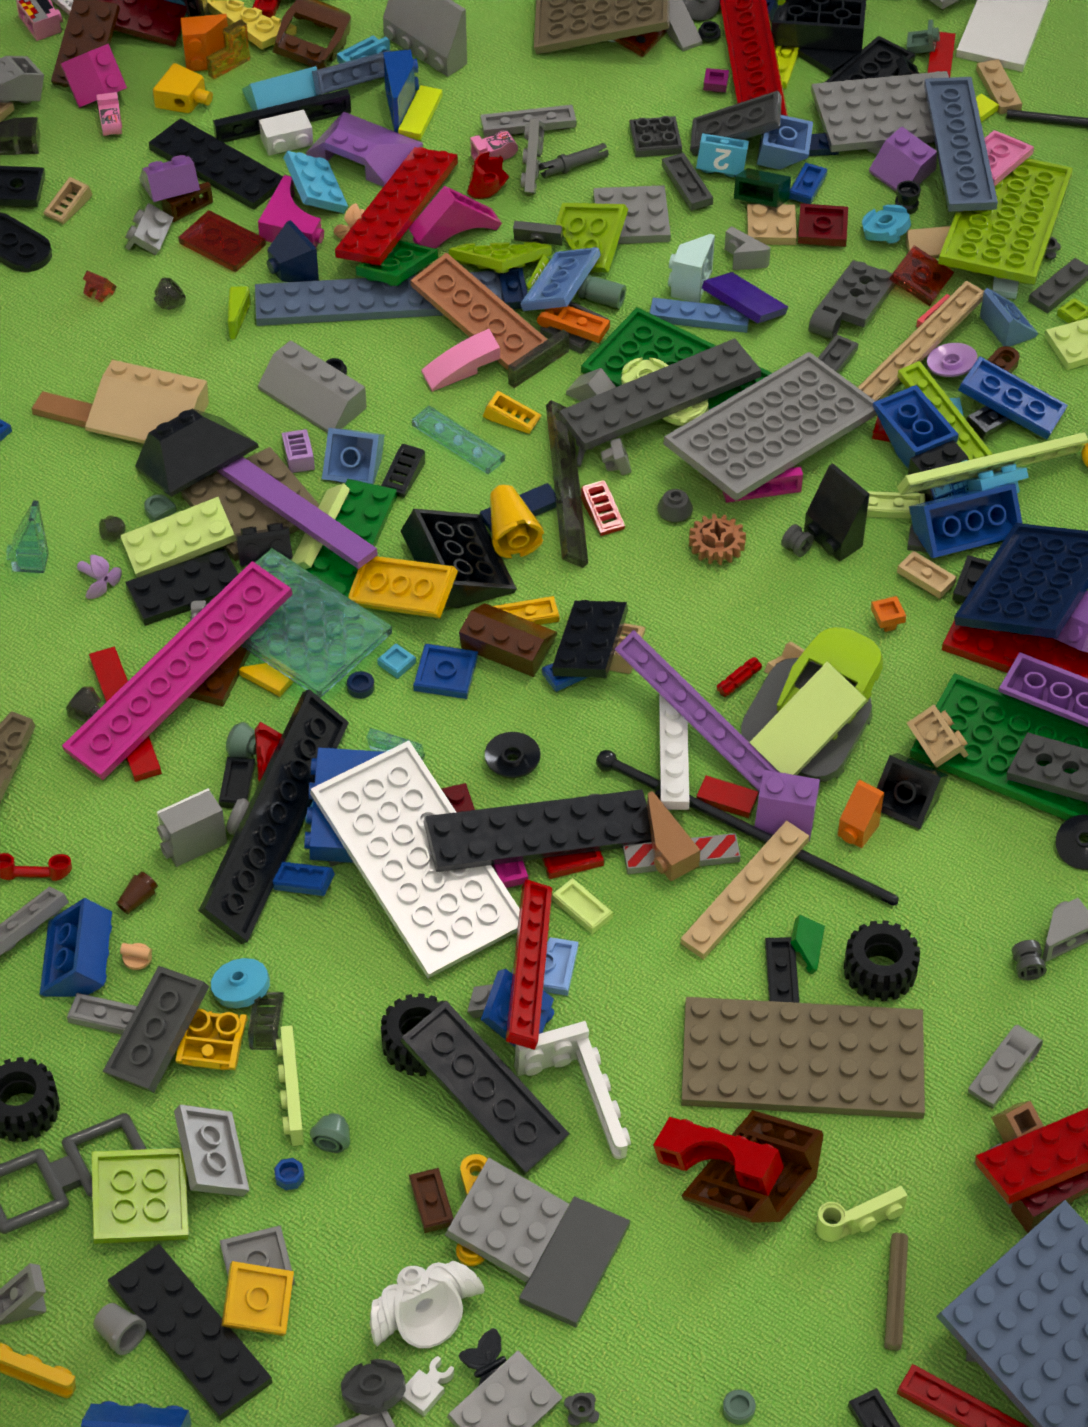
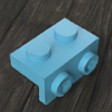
M373 35L337 54V61L344 63L379 52L390 51V40L387 37L379 40Z
M1016 464L1001 466V471L993 472V470L979 472L977 473L978 477L968 479L967 484L969 491L1015 483L1017 493H1019L1018 481L1029 478L1027 468L1016 467Z

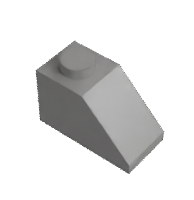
M1079 898L1070 902H1061L1054 908L1042 956L1045 962L1088 942V910Z

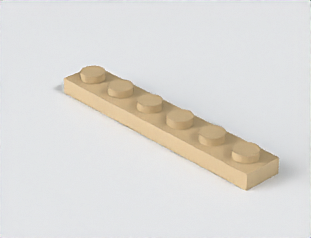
M786 820L681 937V944L704 960L809 842V835Z

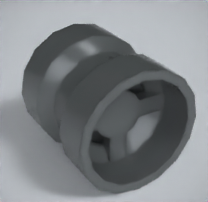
M1024 940L1012 947L1011 951L1013 959L1018 963L1016 971L1020 979L1027 981L1035 980L1046 973L1045 961L1040 957L1042 950L1039 942L1036 940Z

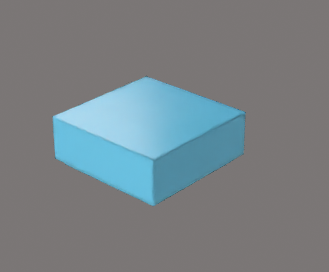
M394 644L377 661L381 668L398 679L416 664V657L398 644Z

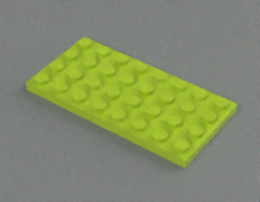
M1027 158L995 186L998 201L996 210L956 211L939 255L938 264L950 268L968 270L973 273L991 275L996 278L1014 280L1023 284L1035 285L1072 176L1073 168Z

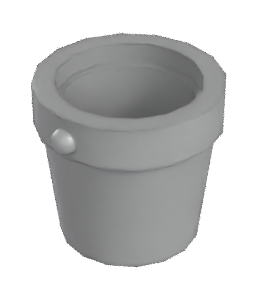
M115 1303L105 1305L97 1313L93 1323L94 1329L109 1343L110 1348L119 1355H125L135 1349L143 1339L147 1328L146 1322L142 1318L128 1312Z

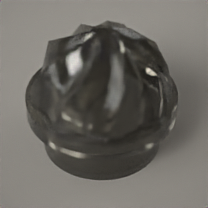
M112 515L107 516L106 519H101L99 522L101 538L110 542L121 538L120 535L124 534L126 529L122 519Z

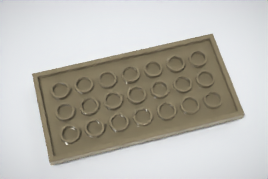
M686 997L681 1106L924 1119L923 1009Z

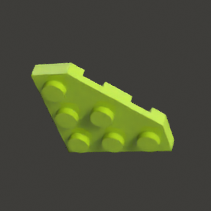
M562 203L555 224L562 226L563 235L572 250L599 248L601 256L590 272L609 273L628 208L625 204Z
M510 242L490 243V246H475V243L449 249V255L453 259L458 260L460 264H474L479 269L491 268L496 273L509 272L510 268L525 267L526 263L539 262L543 254L546 257L552 255L551 245L538 242H524V245H510Z

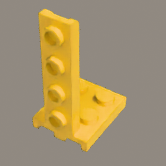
M0 1343V1373L64 1398H70L73 1395L76 1384L75 1376L72 1375L71 1371L62 1366L51 1367L46 1365L38 1357L31 1354L23 1356L13 1352L12 1348L8 1345Z

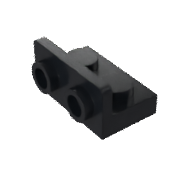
M283 523L268 524L267 529L258 531L256 527L241 528V533L235 534L240 566L249 565L252 561L258 564L293 558L289 527H283Z

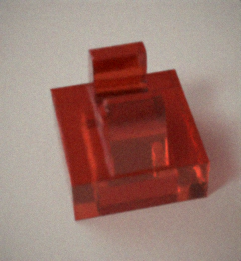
M88 270L83 277V280L86 281L83 293L90 298L92 293L97 291L95 299L99 302H103L108 294L113 295L117 287L107 278Z

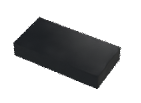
M227 757L219 797L221 808H233L237 799L245 798L249 801L256 766L255 759Z

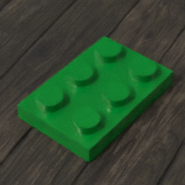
M399 240L380 266L362 262L356 266V275L365 277L369 281H380L387 283L389 286H398L401 282L414 276L415 273L438 259V249Z

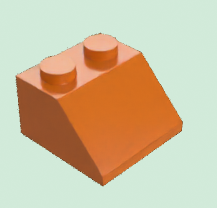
M227 14L181 18L187 69L191 71L210 70L231 53Z

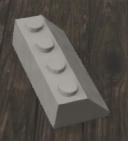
M291 340L273 354L258 384L260 391L328 433V428L342 429L367 408L365 386Z

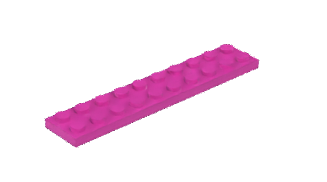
M252 561L62 745L63 750L101 780H104L293 595L291 588Z

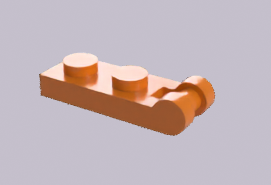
M570 306L545 309V312H541L537 317V323L541 327L548 328L551 326L600 343L610 328V320Z

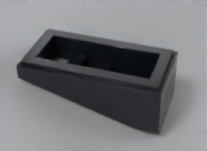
M401 444L381 486L397 489V496L405 498L425 465V451L407 444ZM393 481L403 483V485L393 483Z

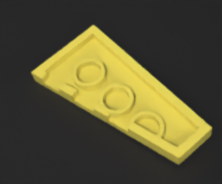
M207 0L210 13L213 15L227 14L228 26L260 49H265L275 44L281 19L275 16L271 18L262 15V10L255 7L246 8L244 7V2L240 0ZM290 23L286 29V34L293 36L297 32V26Z

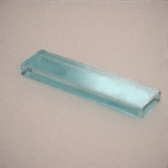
M429 405L412 419V426L487 474L491 473L505 461V454Z

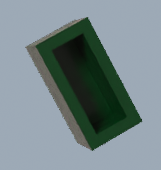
M747 168L735 176L734 199L777 208L790 198L791 177Z

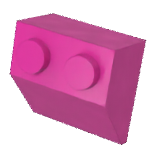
M109 44L60 64L79 108L97 101V94L120 92L127 88Z

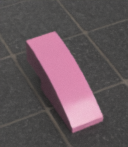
M487 329L445 351L425 366L421 373L433 392L478 374V367L500 359V347L490 329Z

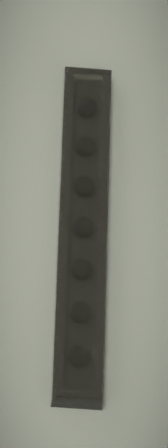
M550 400L546 404L561 555L563 560L584 568L588 564L575 438L559 418V411L567 407Z

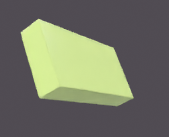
M573 878L552 894V900L591 934H594L613 918V912Z

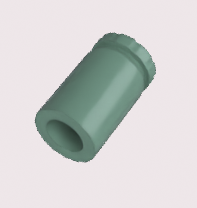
M589 274L579 288V298L620 309L626 295V285Z

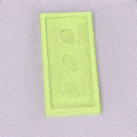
M826 662L749 743L780 773L797 775L868 700L829 662Z

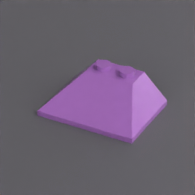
M343 112L306 151V155L316 158L321 157L329 161L334 154H338L365 165L366 180L384 187L413 148L423 147V143Z

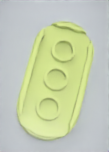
M643 357L633 359L624 366L621 383L623 385L669 365L656 358L649 357V360H643ZM708 399L662 419L673 425L683 426L708 411Z

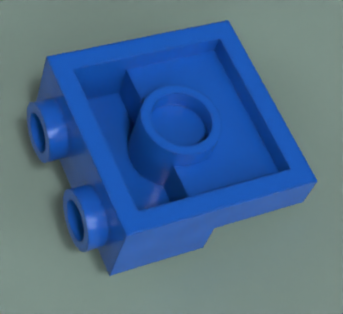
M507 969L497 972L481 1017V1021L505 1040L513 974ZM544 990L539 1034L544 1033L545 1024L554 1015V1009L551 1008L554 998Z

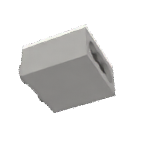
M209 788L157 811L159 822L157 831L162 840V843H160L161 851L166 859H172L176 867L227 844L223 810Z

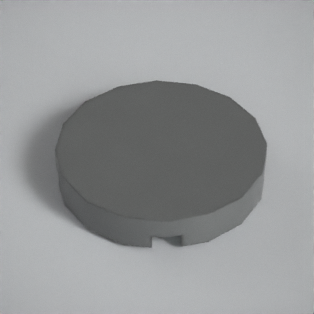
M374 1359L370 1360L371 1364L364 1366L360 1363L345 1374L341 1382L343 1401L349 1409L360 1414H377L392 1408L402 1399L406 1391L405 1377L399 1365L390 1360Z

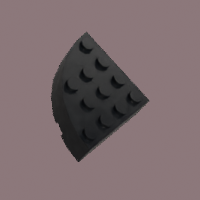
M786 0L782 6L779 5L772 20L771 32L775 46L862 51L866 0Z

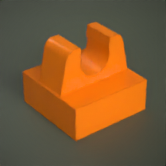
M897 596L871 602V611L880 629L884 628L885 632L896 630L897 624L906 622V614Z

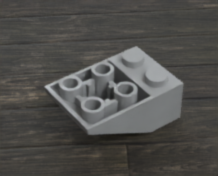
M4 56L0 58V102L20 101L22 103H31L32 101H40L44 74L27 56Z

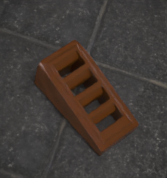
M209 182L199 184L200 190L161 200L163 212L174 217L172 222H176L213 203L211 184Z

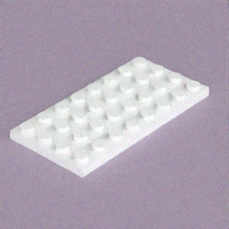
M410 741L398 745L311 788L310 794L427 978L444 971L517 932L520 909L491 865L436 872L423 821L425 816L455 813L456 811Z

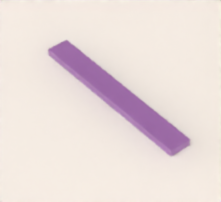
M241 457L217 471L357 569L378 555L376 547L246 458Z
M635 630L615 648V651L759 792L763 771L779 772Z

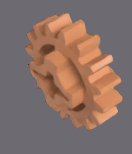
M713 514L712 519L703 516L702 523L695 521L694 528H690L689 546L692 547V554L699 553L698 559L700 561L708 558V564H711L713 560H717L718 564L722 565L725 559L731 563L733 556L739 558L741 551L745 550L746 532H743V525H736L735 518L730 521L726 520V515L717 518L716 514Z

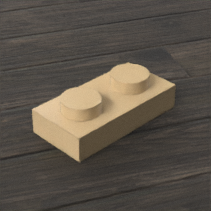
M915 551L909 554L897 568L898 574L939 599L956 584L957 577Z

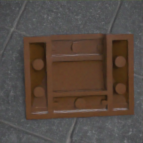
M752 1110L732 1136L740 1135L749 1141L759 1144H770L779 1150L784 1168L769 1196L740 1187L735 1167L729 1162L719 1159H711L681 1196L683 1200L752 1223L781 1222L817 1178L824 1135L821 1130Z

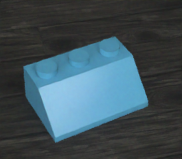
M317 67L251 83L242 89L243 94L252 111L319 96L316 95L312 71L317 70Z

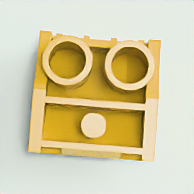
M198 1008L178 1046L176 1063L218 1070H236L242 1036L248 1021L247 1015L241 1014L239 1018L238 1014L232 1012L218 1014Z

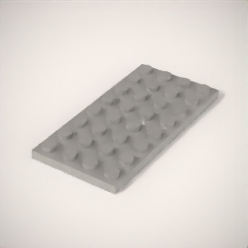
M808 352L664 436L663 444L737 501L875 417L877 414L873 408V402L876 401Z

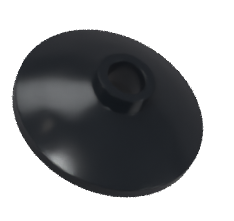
M506 732L495 736L487 744L485 761L489 769L499 776L520 778L536 769L540 762V748L533 738L524 733Z
M1077 815L1069 818L1060 826L1056 835V849L1060 858L1069 866L1075 869L1088 870V842L1082 843L1079 840L1082 835L1088 836V815Z

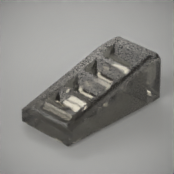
M267 992L262 998L259 996L255 999V1003L252 1004L248 1029L249 1047L252 1050H277L276 1039L281 1038L284 992ZM260 1005H276L275 1007H260Z

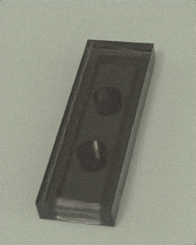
M564 329L508 365V384L516 388L568 353L569 333Z

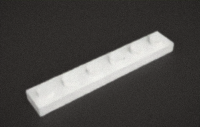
M659 694L660 801L669 810H689L688 721Z

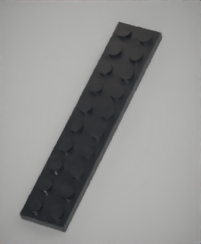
M310 689L302 693L198 910L240 944L248 942L274 886L273 880L282 862H285L307 815V807H310L313 799H309V783H315L316 775H311L312 758H317L318 747L337 749L349 724L344 717Z

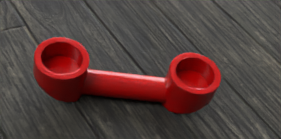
M0 853V878L4 880H12L15 877L50 878L52 881H58L66 877L72 870L71 858L65 854L52 856L48 861V866H15L12 855Z

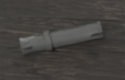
M601 143L569 155L561 154L556 159L540 163L539 170L547 169L541 173L544 178L559 172L567 173L571 168L607 158L609 155L608 150L602 151L607 146Z

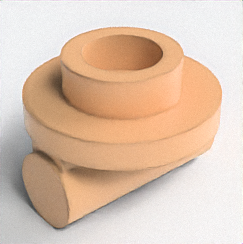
M122 943L120 954H122L123 963L127 968L140 970L150 964L152 960L151 948L142 943Z

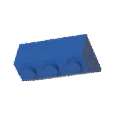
M83 898L49 920L40 995L44 997H75L77 993L89 995L104 986L107 978L106 965L109 956V937L112 930V911Z
M105 1401L101 1404L91 1403L81 1423V1427H191L192 1425L189 1410H184L179 1406L171 1405L166 1408H153L143 1403L123 1406L111 1401Z

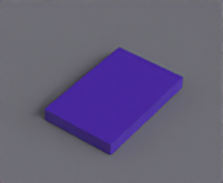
M733 272L704 280L702 285L704 291L757 324L785 315L788 310L787 305Z

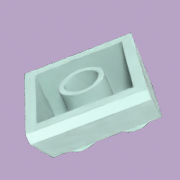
M708 234L680 244L676 254L671 255L669 268L672 269V272L668 279V286L671 287V297L690 302H700L704 293L702 289L703 282L710 278L713 271L715 235Z

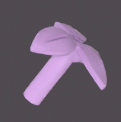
M90 555V564L84 561H80L77 564L79 571L97 580L87 590V599L102 596L107 591V582L115 586L120 581L122 570L118 567H114L108 573L109 563L98 555Z

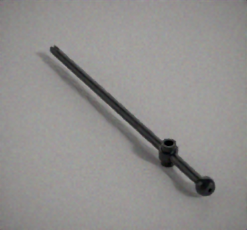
M603 750L599 753L596 764L600 770L619 772L655 790V795L660 800V780L617 760L616 754L611 750ZM689 795L690 808L764 844L773 836ZM801 850L795 856V859L893 906L898 904L899 898L897 895L807 851Z

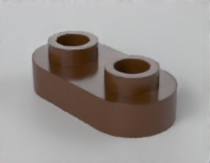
M1004 346L998 348L988 361L1012 374L1018 367L1020 354L1016 349Z

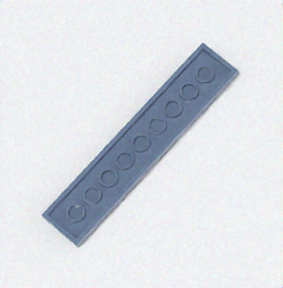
M494 271L470 272L502 300L498 273ZM416 275L404 280L398 286H389L387 283L369 281L366 278L255 284L257 326L442 316L443 314L410 286V280Z

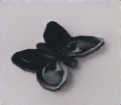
M492 1328L485 1332L478 1341L477 1348H469L459 1353V1359L468 1368L476 1370L474 1376L477 1378L481 1377L478 1386L507 1361L505 1356L496 1359L501 1352V1336L497 1329Z

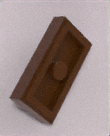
M439 1168L410 1174L409 1181L424 1233L448 1228L454 1218Z

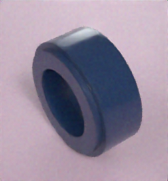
M364 671L352 673L347 679L348 693L352 697L359 699L369 697L374 691L372 675Z

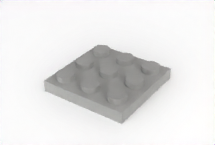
M665 185L593 188L594 203L625 204L628 208L618 244L670 242L671 234Z
M488 1158L445 1236L527 1283L569 1203Z

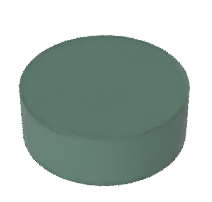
M744 1390L729 1392L723 1401V1414L725 1418L737 1425L748 1423L755 1414L756 1403L753 1396Z

